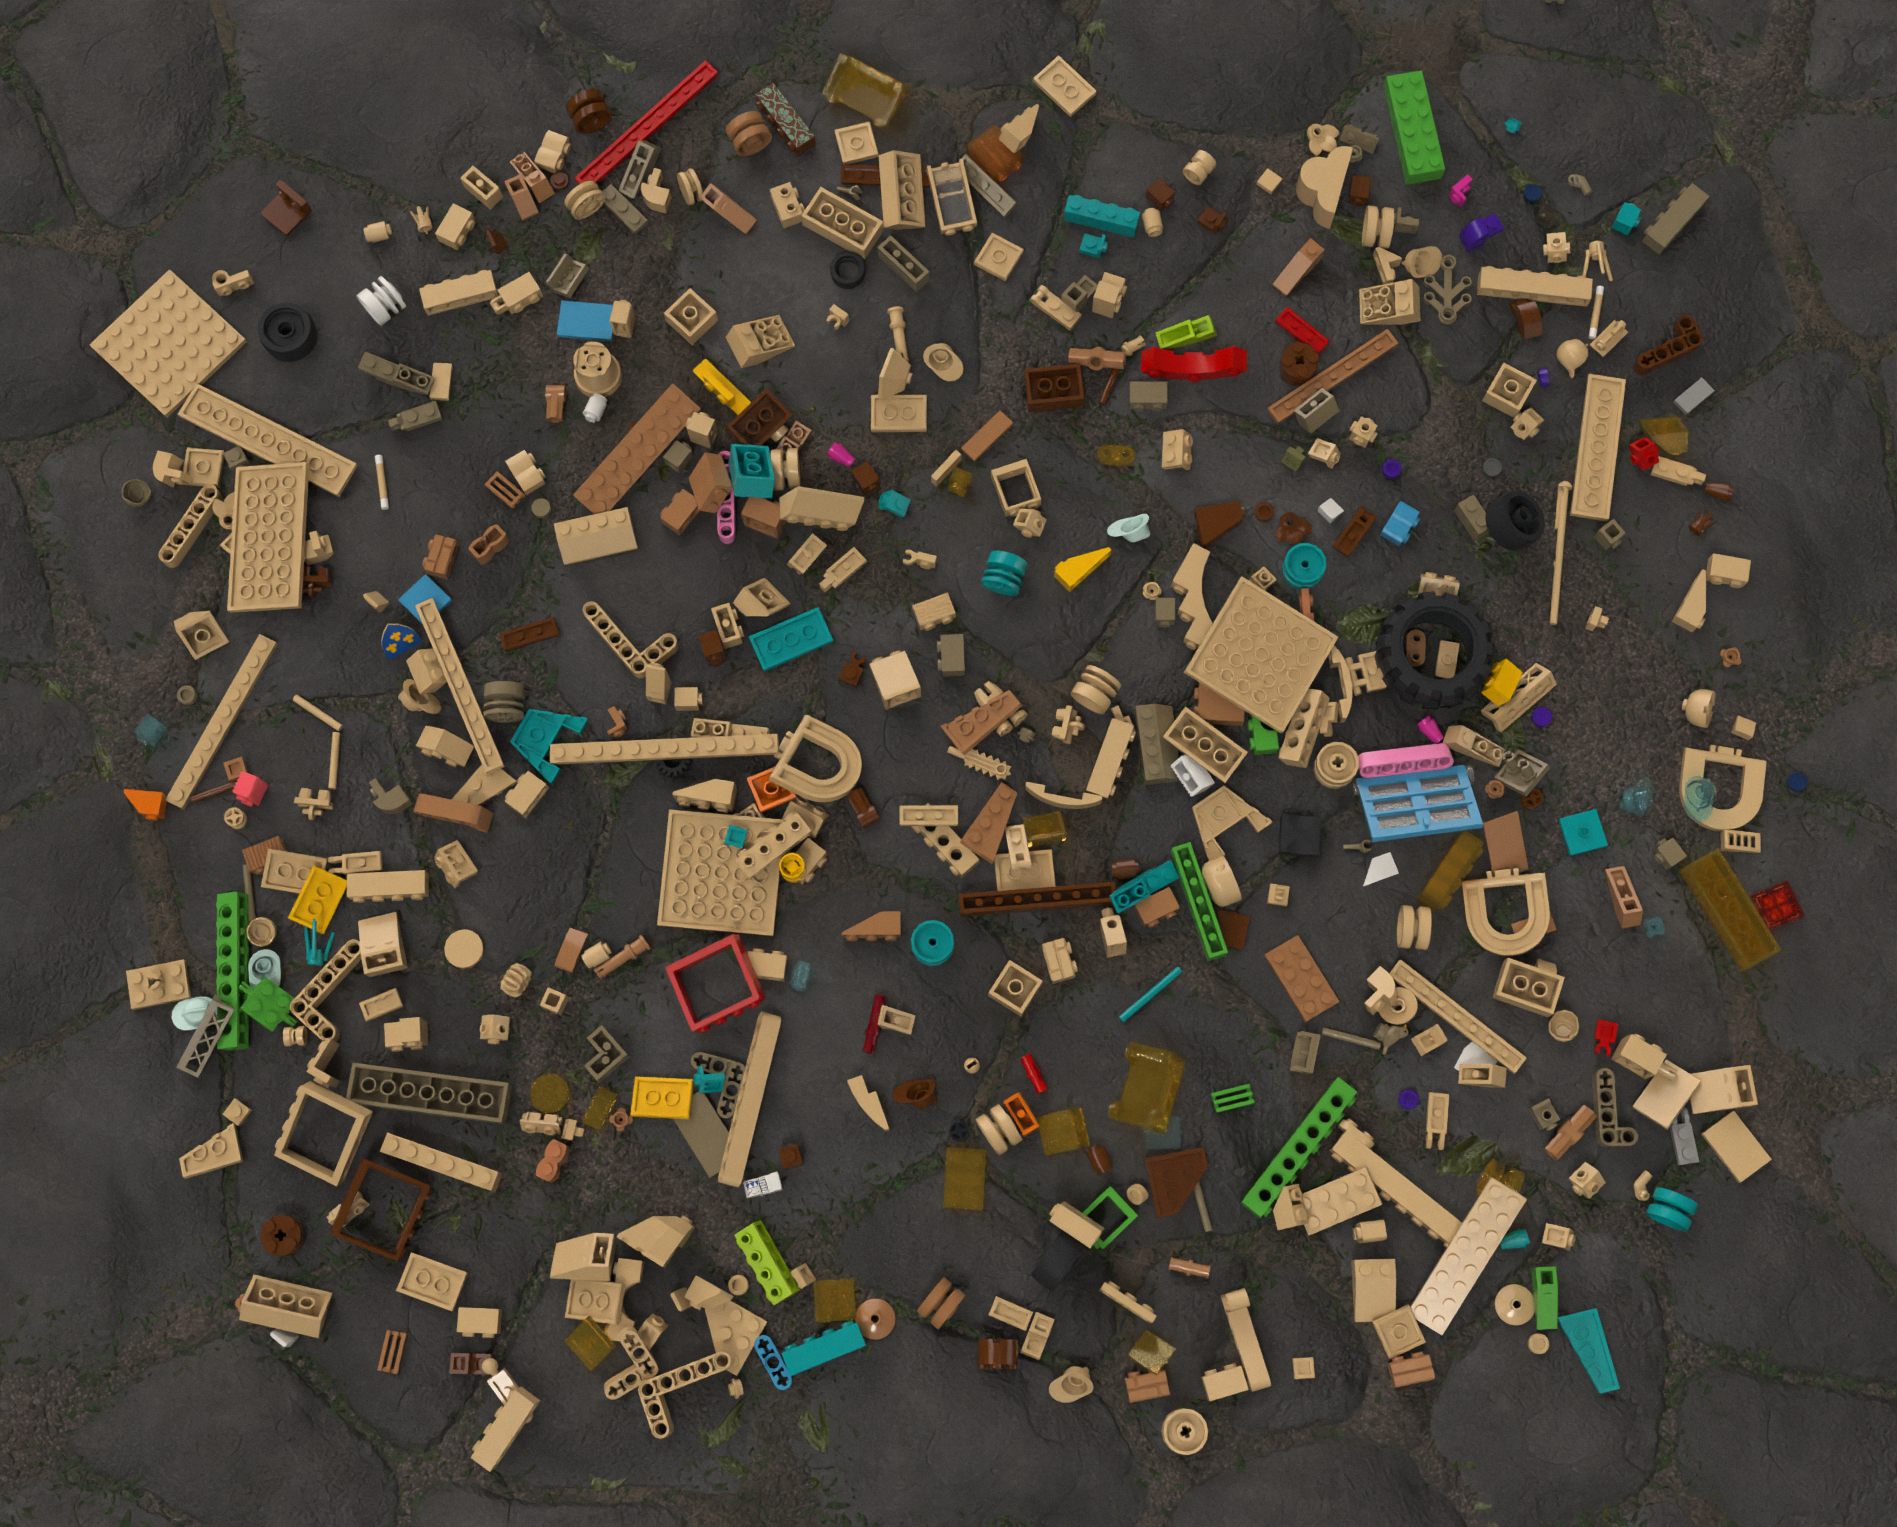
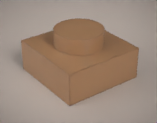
M242 756L224 762L230 782L239 779L240 772L248 773Z

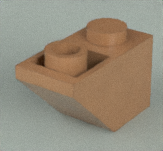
M521 174L504 181L522 221L539 214Z

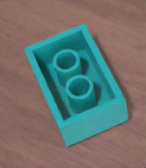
M731 444L728 463L734 496L772 498L775 478L769 446Z

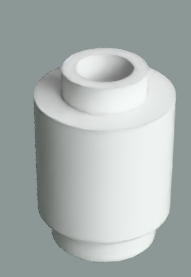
M595 393L589 398L583 411L586 420L593 423L600 421L607 406V399L604 396Z

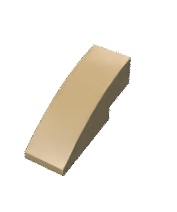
M862 1075L847 1080L855 1099L867 1116L883 1130L889 1131L876 1091L868 1094Z

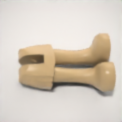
M988 681L984 684V687L990 695L987 696L981 688L977 689L974 695L979 705L983 706L989 700L1002 694L1003 691L994 683ZM1019 710L1013 713L1009 719L1017 727L1028 714L1024 710ZM1005 720L998 726L996 731L999 736H1004L1013 729L1009 721Z

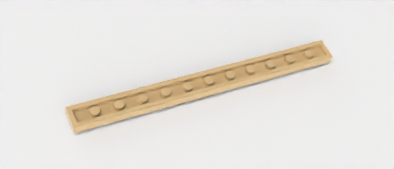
M778 734L550 744V763L553 765L779 754Z

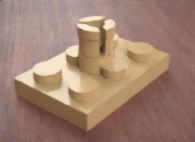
M184 959L126 971L132 1010L191 998L187 962Z

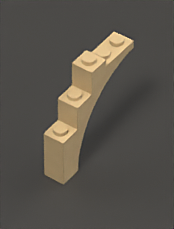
M1194 543L1171 584L1175 592L1181 595L1186 594L1177 615L1185 622H1192L1183 642L1191 650L1198 649L1213 624L1205 608L1202 595V576L1210 551Z

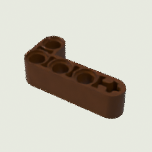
M1682 315L1675 323L1673 332L1677 338L1639 355L1633 365V369L1638 375H1646L1697 351L1703 342V335L1691 316ZM1689 339L1694 340L1696 344L1691 343ZM1673 347H1677L1680 351L1674 350ZM1657 354L1662 355L1664 359L1658 358Z

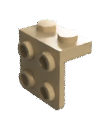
M330 1038L321 1042L318 1047V1054L307 1065V1072L315 1076L314 1081L322 1086L329 1088L331 1085L336 1088L340 1081L323 1072L339 1047V1043Z

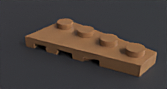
M1008 690L989 700L987 704L981 707L978 706L972 709L970 713L964 716L960 715L949 724L945 723L940 727L960 752L965 755L1023 705Z
M1001 782L960 841L962 845L991 864L994 862L1017 792Z

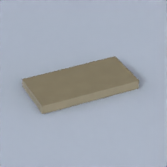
M698 1091L692 1096L690 1120H673L709 1178H712L720 1171L729 1132L706 1095Z

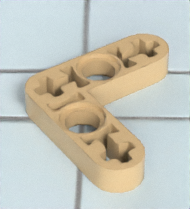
M631 1326L624 1327L619 1333V1338L634 1364L605 1382L604 1392L609 1399H617L638 1387L642 1382L653 1378L658 1372L656 1360L637 1330ZM626 1334L632 1335L634 1341L632 1345L630 1340L626 1338ZM642 1348L644 1353L641 1356H634V1350ZM645 1360L652 1368L650 1371L645 1368L643 1363ZM630 1374L636 1375V1379L633 1382H627L625 1379ZM620 1380H622L624 1387L620 1384ZM613 1386L617 1390L613 1392L610 1390V1387Z

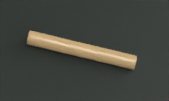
M299 695L294 696L293 701L337 731L343 728L342 724Z
M339 732L332 733L328 789L335 790L337 785Z

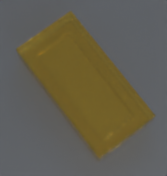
M599 1087L582 1123L600 1131L618 1095Z

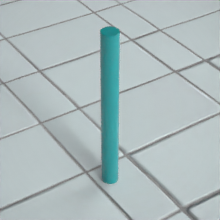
M1178 966L1124 1011L1119 1016L1120 1020L1124 1023L1180 975L1182 970Z

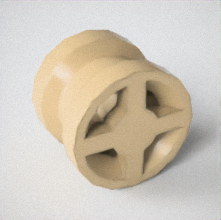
M230 808L226 811L224 820L232 828L241 829L247 823V816L238 808Z

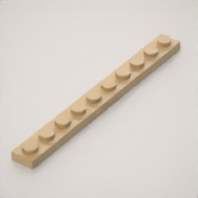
M431 598L415 605L486 774L505 767L434 599Z
M259 634L165 799L167 802L183 810L185 809L190 796L196 790L277 647V642Z

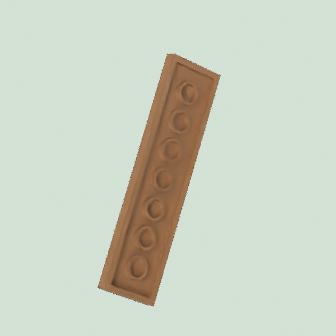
M672 383L573 496L594 514L611 511L685 428L688 418L692 417L694 412L698 413L701 408Z

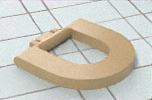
M805 715L794 734L790 731L786 733L779 746V754H774V757L779 759L769 780L811 801H835L850 793L857 784L862 768L860 752L847 735L809 715ZM803 738L836 755L840 762V771L836 776L827 780H820L788 765Z
M1710 745L1709 751L1685 747L1682 758L1679 794L1681 803L1691 819L1704 828L1720 832L1738 829L1752 820L1759 811L1763 799L1766 761L1741 757L1742 750L1736 749L1734 755V748L1718 746L1716 752V745ZM1705 760L1743 766L1740 797L1738 803L1733 808L1720 810L1712 807L1705 800L1702 793Z
M1515 868L1513 869L1514 875H1511L1510 869L1495 870V877H1492V871H1487L1486 879L1462 881L1467 926L1474 940L1482 948L1500 956H1517L1532 950L1541 942L1547 932L1550 921L1545 872L1519 875V869ZM1525 884L1529 914L1527 924L1521 931L1511 935L1495 931L1487 919L1484 888Z

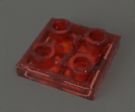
M1788 880L1751 895L1767 931L1805 916Z

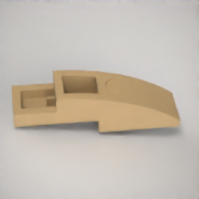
M694 718L691 731L692 738L770 734V729L766 727L738 725L727 721Z

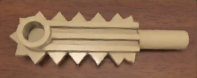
M950 746L947 753L964 759V766H969V769L974 766L976 772L982 769L983 775L989 772L990 777L996 775L997 780L1001 778L1006 780V777L1011 775L1009 771L1011 766H1008L1006 761L1000 763L999 758L993 760L992 755L986 758L985 752L979 755L978 749L975 751L971 749L965 755L953 746Z

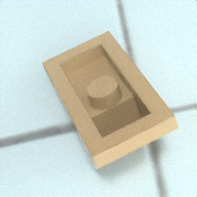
M1377 247L1373 257L1383 284L1393 283L1395 279L1393 268L1400 265L1402 258L1381 247Z
M882 1005L877 1025L882 1029H891L911 1035L915 1015Z

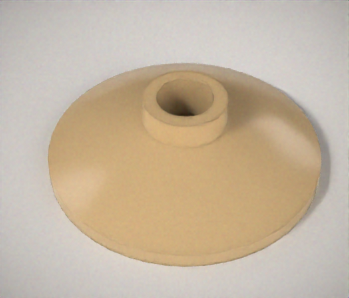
M1396 987L1398 996L1395 1004L1391 1006L1386 1002L1384 1008L1379 1011L1381 1017L1386 1022L1395 1025L1410 1021L1418 1009L1415 995L1410 990L1402 987ZM1401 1006L1402 1009L1400 1011H1396V1007Z
M1511 1284L1503 1287L1495 1298L1497 1315L1501 1320L1510 1325H1522L1528 1322L1535 1312L1533 1295L1527 1288L1521 1285ZM1514 1301H1518L1520 1303L1519 1308L1516 1309L1513 1306Z

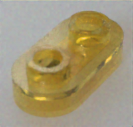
M1103 445L1098 450L1097 458L1100 463L1105 465L1129 466L1134 461L1135 452L1129 446ZM1108 451L1110 452V455L1106 456L1104 455V452ZM1123 453H1128L1129 456H1128V457H1124L1122 454H1123Z

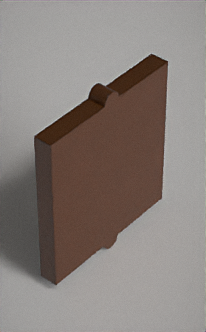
M1219 909L1217 921L1226 948L1232 947L1243 950L1250 917L1237 914L1236 911L1232 913Z

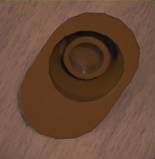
M932 1079L906 1081L895 1088L892 1097L897 1103H910L917 1109H924L929 1105L937 1103L934 1091L936 1083Z

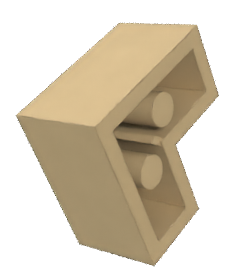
M1104 272L1103 278L1099 281L1093 297L1092 312L1113 318L1115 312H1119L1121 299L1125 296L1127 290L1125 278Z
M425 726L416 744L418 748L422 749L421 753L424 755L434 756L438 759L444 758L446 759V764L455 768L457 765L465 767L474 748L473 745L447 730L431 726Z
M420 1017L400 1019V1022L384 1023L385 1047L391 1049L392 1052L403 1051V1048L406 1047L411 1048V1050L423 1049V1046L429 1045L428 1023Z

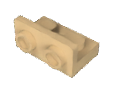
M1432 572L1420 575L1418 595L1419 593L1434 591L1436 595L1443 596L1445 592L1457 596L1460 583L1456 580V577L1445 575L1444 578L1437 577V574Z
M458 840L437 850L434 857L435 863L438 868L443 870L447 882L452 884L454 888L458 887L460 882L477 874L478 870Z

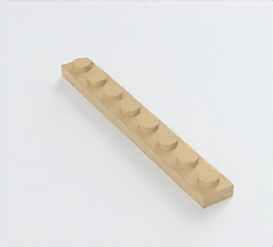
M1401 959L1389 973L1396 983L1410 990L1419 1001L1513 1074L1517 1072L1527 1059Z

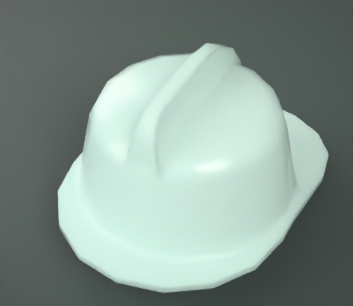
M1141 514L1118 520L1108 527L1107 533L1113 537L1123 536L1130 542L1145 539L1150 536L1147 525L1149 516Z
M263 949L253 954L249 961V983L251 988L257 986L264 977L279 987L281 980L280 959L276 952Z
M195 997L179 1002L172 1011L174 1025L181 1030L197 1029L212 999L209 997Z

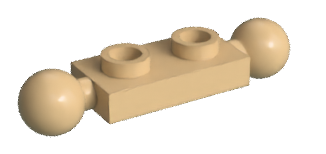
M487 1358L482 1363V1370L484 1373L492 1376L487 1382L505 1406L508 1402L506 1397L509 1392L519 1387L505 1368L498 1371L497 1361L493 1358ZM533 1413L531 1414L526 1423H529L532 1420Z

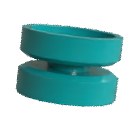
M1299 543L1288 551L1282 566V576L1292 588L1298 590L1311 589L1322 579L1326 568V557L1316 545Z
M936 920L925 921L919 924L912 934V952L915 958L923 965L933 967L944 964L952 956L954 950V939L950 928L943 922ZM931 940L936 943L934 946L930 945Z
M1656 1187L1652 1196L1656 1203L1649 1204L1645 1214L1668 1227L1685 1232L1689 1231L1692 1221L1688 1216L1695 1215L1698 1203L1677 1192Z

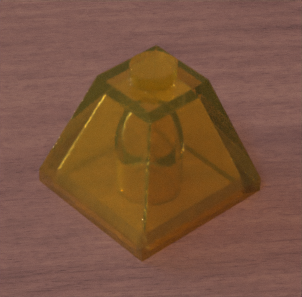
M1677 416L1640 420V424L1650 438L1668 454L1678 455L1687 452L1689 431Z

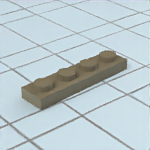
M965 154L962 158L968 182L1004 217H1007L1018 203L971 157Z

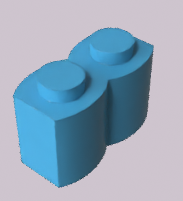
M1400 501L1380 536L1397 546H1400L1402 542L1406 543L1411 535L1408 531L1411 527L1415 528L1420 520L1417 517L1420 512Z

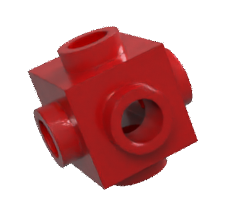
M1647 437L1629 444L1631 451L1630 460L1633 465L1644 470L1659 463V450L1656 444Z

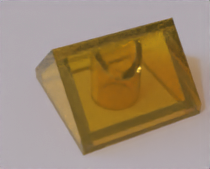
M1060 811L1022 818L1028 847L1066 840V829Z

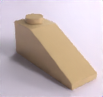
M1703 569L1695 578L1672 620L1673 623L1690 632H1693L1696 628L1700 629L1705 621L1703 616L1706 612V571Z

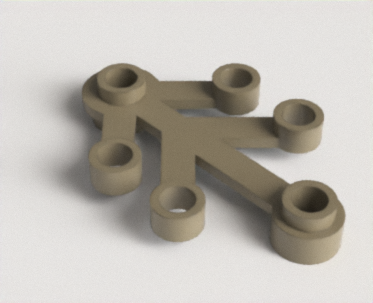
M1452 255L1444 256L1440 263L1441 268L1444 270V289L1435 281L1432 275H1426L1423 280L1425 287H1431L1444 300V306L1435 299V295L1432 292L1424 294L1423 302L1427 305L1431 304L1439 312L1438 319L1440 322L1446 325L1454 323L1457 318V312L1463 306H1468L1472 300L1471 295L1465 293L1451 307V300L1463 289H1468L1472 284L1471 278L1465 276L1452 289V270L1456 265V259ZM1445 263H1449L1451 266L1447 267ZM1426 279H1430L1432 283H1428ZM1463 281H1468L1469 284L1465 285ZM1426 296H1430L1432 300H1427ZM1463 298H1467L1469 301L1464 302ZM1448 314L1450 318H1446L1444 315Z

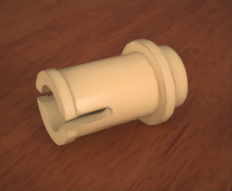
M1138 336L1128 343L1124 342L1121 350L1125 352L1126 356H1131L1132 352L1145 347L1146 344L1143 342V337Z

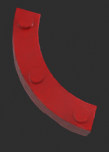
M1236 346L1216 350L1215 354L1206 355L1204 352H1186L1184 355H1174V351L1157 347L1142 351L1141 373L1149 375L1150 378L1161 377L1189 380V382L1196 383L1200 380L1238 377L1239 374L1247 372V350Z

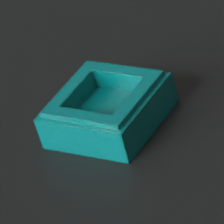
M729 825L724 844L743 849L749 830Z

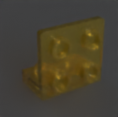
M1070 1108L1037 1118L1045 1156L1090 1147L1082 1108Z

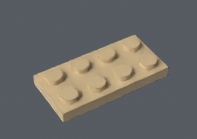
M1367 1167L1303 1193L1302 1199L1308 1224H1304L1308 1235H1311L1382 1205L1383 1203Z

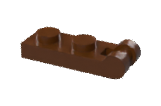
M1361 506L1332 548L1348 558L1378 516L1375 514L1371 515L1366 511V508ZM1362 517L1365 520H1367V522L1364 523L1359 519Z

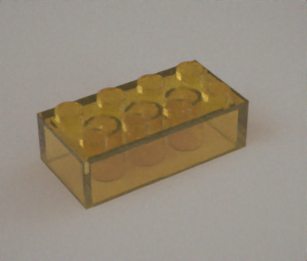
M1464 830L1457 837L1416 900L1426 907H1430L1435 913L1439 909L1443 910L1447 907L1453 898L1450 894H1454L1463 883L1460 880L1461 877L1464 879L1474 866L1471 862L1474 863L1484 851L1481 848L1484 842Z

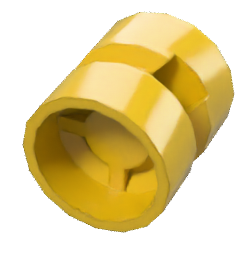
M788 853L781 858L779 869L786 881L797 883L805 877L806 866L801 856L795 853Z

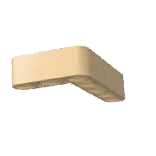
M591 601L583 606V613L587 621L637 678L646 677L647 664H662L678 651L679 644L673 634L667 633L662 635L643 652L639 653L597 603ZM591 609L597 610L596 614L591 616L588 615V612ZM603 623L609 624L606 629H600V625ZM614 637L621 638L618 643L611 642ZM667 641L674 642L671 647H665V643ZM626 651H632L630 657L623 656ZM652 653H659L658 658L650 659ZM640 664L644 665V669H643V670H641V671H636V670H635V668H636L637 665H640Z
M349 940L290 1004L291 1012L321 1040L326 1041L325 1034L329 1029L333 1030V1035L330 1039L337 1042L340 1038L339 1029L316 1008L360 962L361 953L358 940ZM355 945H359V951L356 954H352V948ZM341 960H345L346 965L339 969L338 963ZM332 974L331 982L325 983V977ZM314 989H318L317 997L312 998L311 992ZM304 1003V1004H305V1009H304V1011L301 1012V1013H298V1010H297L298 1006H299L300 1004ZM315 1016H318L319 1022L313 1026L311 1021Z
M1245 1288L1221 1295L1251 1392L1270 1387V1378L1247 1309L1250 1306V1302Z
M730 1351L715 1353L646 1380L639 1385L638 1393L652 1434L656 1438H666L674 1431V1424L663 1394L730 1369L735 1363L733 1353ZM722 1355H725L728 1358V1364L726 1366H723L720 1363V1357ZM704 1362L709 1365L708 1373L702 1371L701 1366ZM685 1369L691 1373L688 1381L683 1377ZM666 1377H669L672 1380V1385L670 1388L666 1387L664 1384V1380ZM648 1384L652 1385L653 1387L652 1395H649L646 1392V1386ZM654 1404H658L660 1407L658 1415L652 1410ZM661 1423L665 1424L667 1427V1431L665 1434H662L659 1431V1425Z

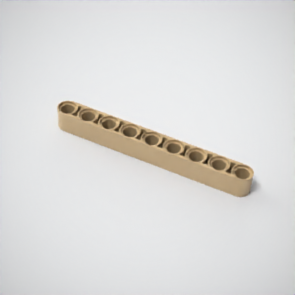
M763 1011L758 1016L719 1171V1183L739 1187L742 1182L781 1024L780 1016Z

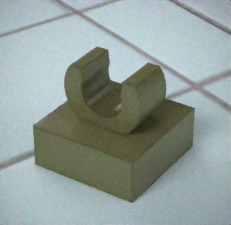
M1290 446L1281 462L1297 472L1305 459V456L1302 455L1304 449L1299 446L1294 449Z

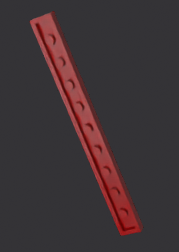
M705 60L574 178L578 184L586 181H594L598 184L634 152L638 140L646 141L711 83L718 76V71Z

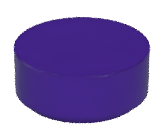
M1538 369L1540 386H1549L1547 369Z
M1394 459L1387 460L1382 467L1383 475L1388 479L1397 478L1401 473V464Z
M1539 707L1532 713L1531 719L1537 727H1545L1551 722L1552 714L1547 708Z
M1405 1090L1400 1093L1398 1102L1403 1109L1411 1110L1418 1105L1419 1097L1415 1091Z

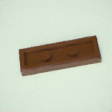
M554 617L499 633L505 652L560 636Z

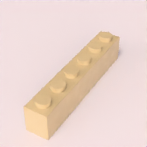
M1493 266L1482 267L1478 274L1477 295L1528 299L1530 301L1587 307L1591 301L1593 279L1585 276L1571 277L1567 274L1553 275L1548 272L1534 273L1530 270L1516 271L1511 268L1497 269Z
M387 1133L380 1152L493 1192H496L503 1174Z

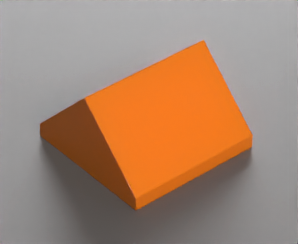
M775 767L747 778L760 812L796 798L795 793L769 780Z

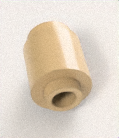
M1155 208L1146 209L1142 214L1146 233H1148L1149 237L1161 235L1163 233V223L1160 211L1155 210Z
M382 221L367 225L364 228V234L367 242L372 241V243L390 239L392 230L390 224Z
M600 941L585 950L581 957L588 968H595L610 959L609 954L612 951L607 943L603 944Z

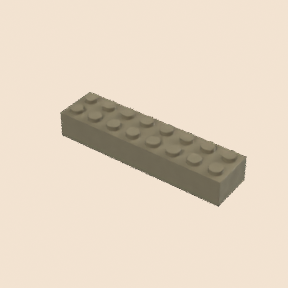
M352 1063L346 1099L360 1106L506 1125L513 1085L505 1082Z

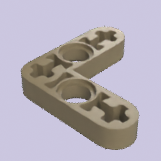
M695 1053L691 1057V1065L696 1070L698 1066L695 1059L703 1056L702 1059L709 1062V1058H712L709 1070L706 1069L708 1065H700L703 1067L704 1072L709 1074L724 1073L726 1080L717 1112L724 1119L732 1118L745 1066L739 1062L707 1053ZM717 1061L724 1063V1069L721 1072H716L713 1069V1065ZM739 1066L740 1070L743 1071L737 1077V1081H741L740 1084L732 1081L729 1082L730 1078L734 1080L735 1073L732 1070L737 1069ZM731 1085L736 1086L738 1089L735 1096H729L726 1092L727 1088ZM724 1097L729 1100H735L734 1104L730 1102L729 1108L732 1111L731 1113L728 1112L727 1115H724V1112L721 1110L722 1107L727 1105V1101H723Z

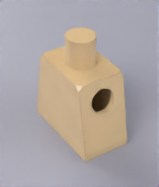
M1113 908L1103 909L1101 911L1103 918L1100 919V929L1107 958L1126 954L1127 941L1120 915L1114 916Z

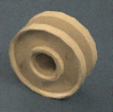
M586 181L571 190L564 204L568 210H571L573 217L580 220L598 211L605 201V195L599 190L594 181Z

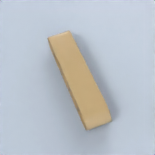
M208 484L201 489L160 549L159 558L167 567L175 568L181 563L214 514L212 508L214 500H223L222 494L214 485ZM215 492L212 498H208L211 493ZM201 508H205L202 513L198 514ZM194 523V526L191 529H188V526ZM180 539H184L181 544L177 545ZM170 554H173V557L170 560H167V557Z

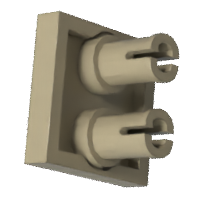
M1519 749L1515 753L1507 751L1502 756L1506 764L1494 778L1504 786L1527 797L1550 767L1547 763Z

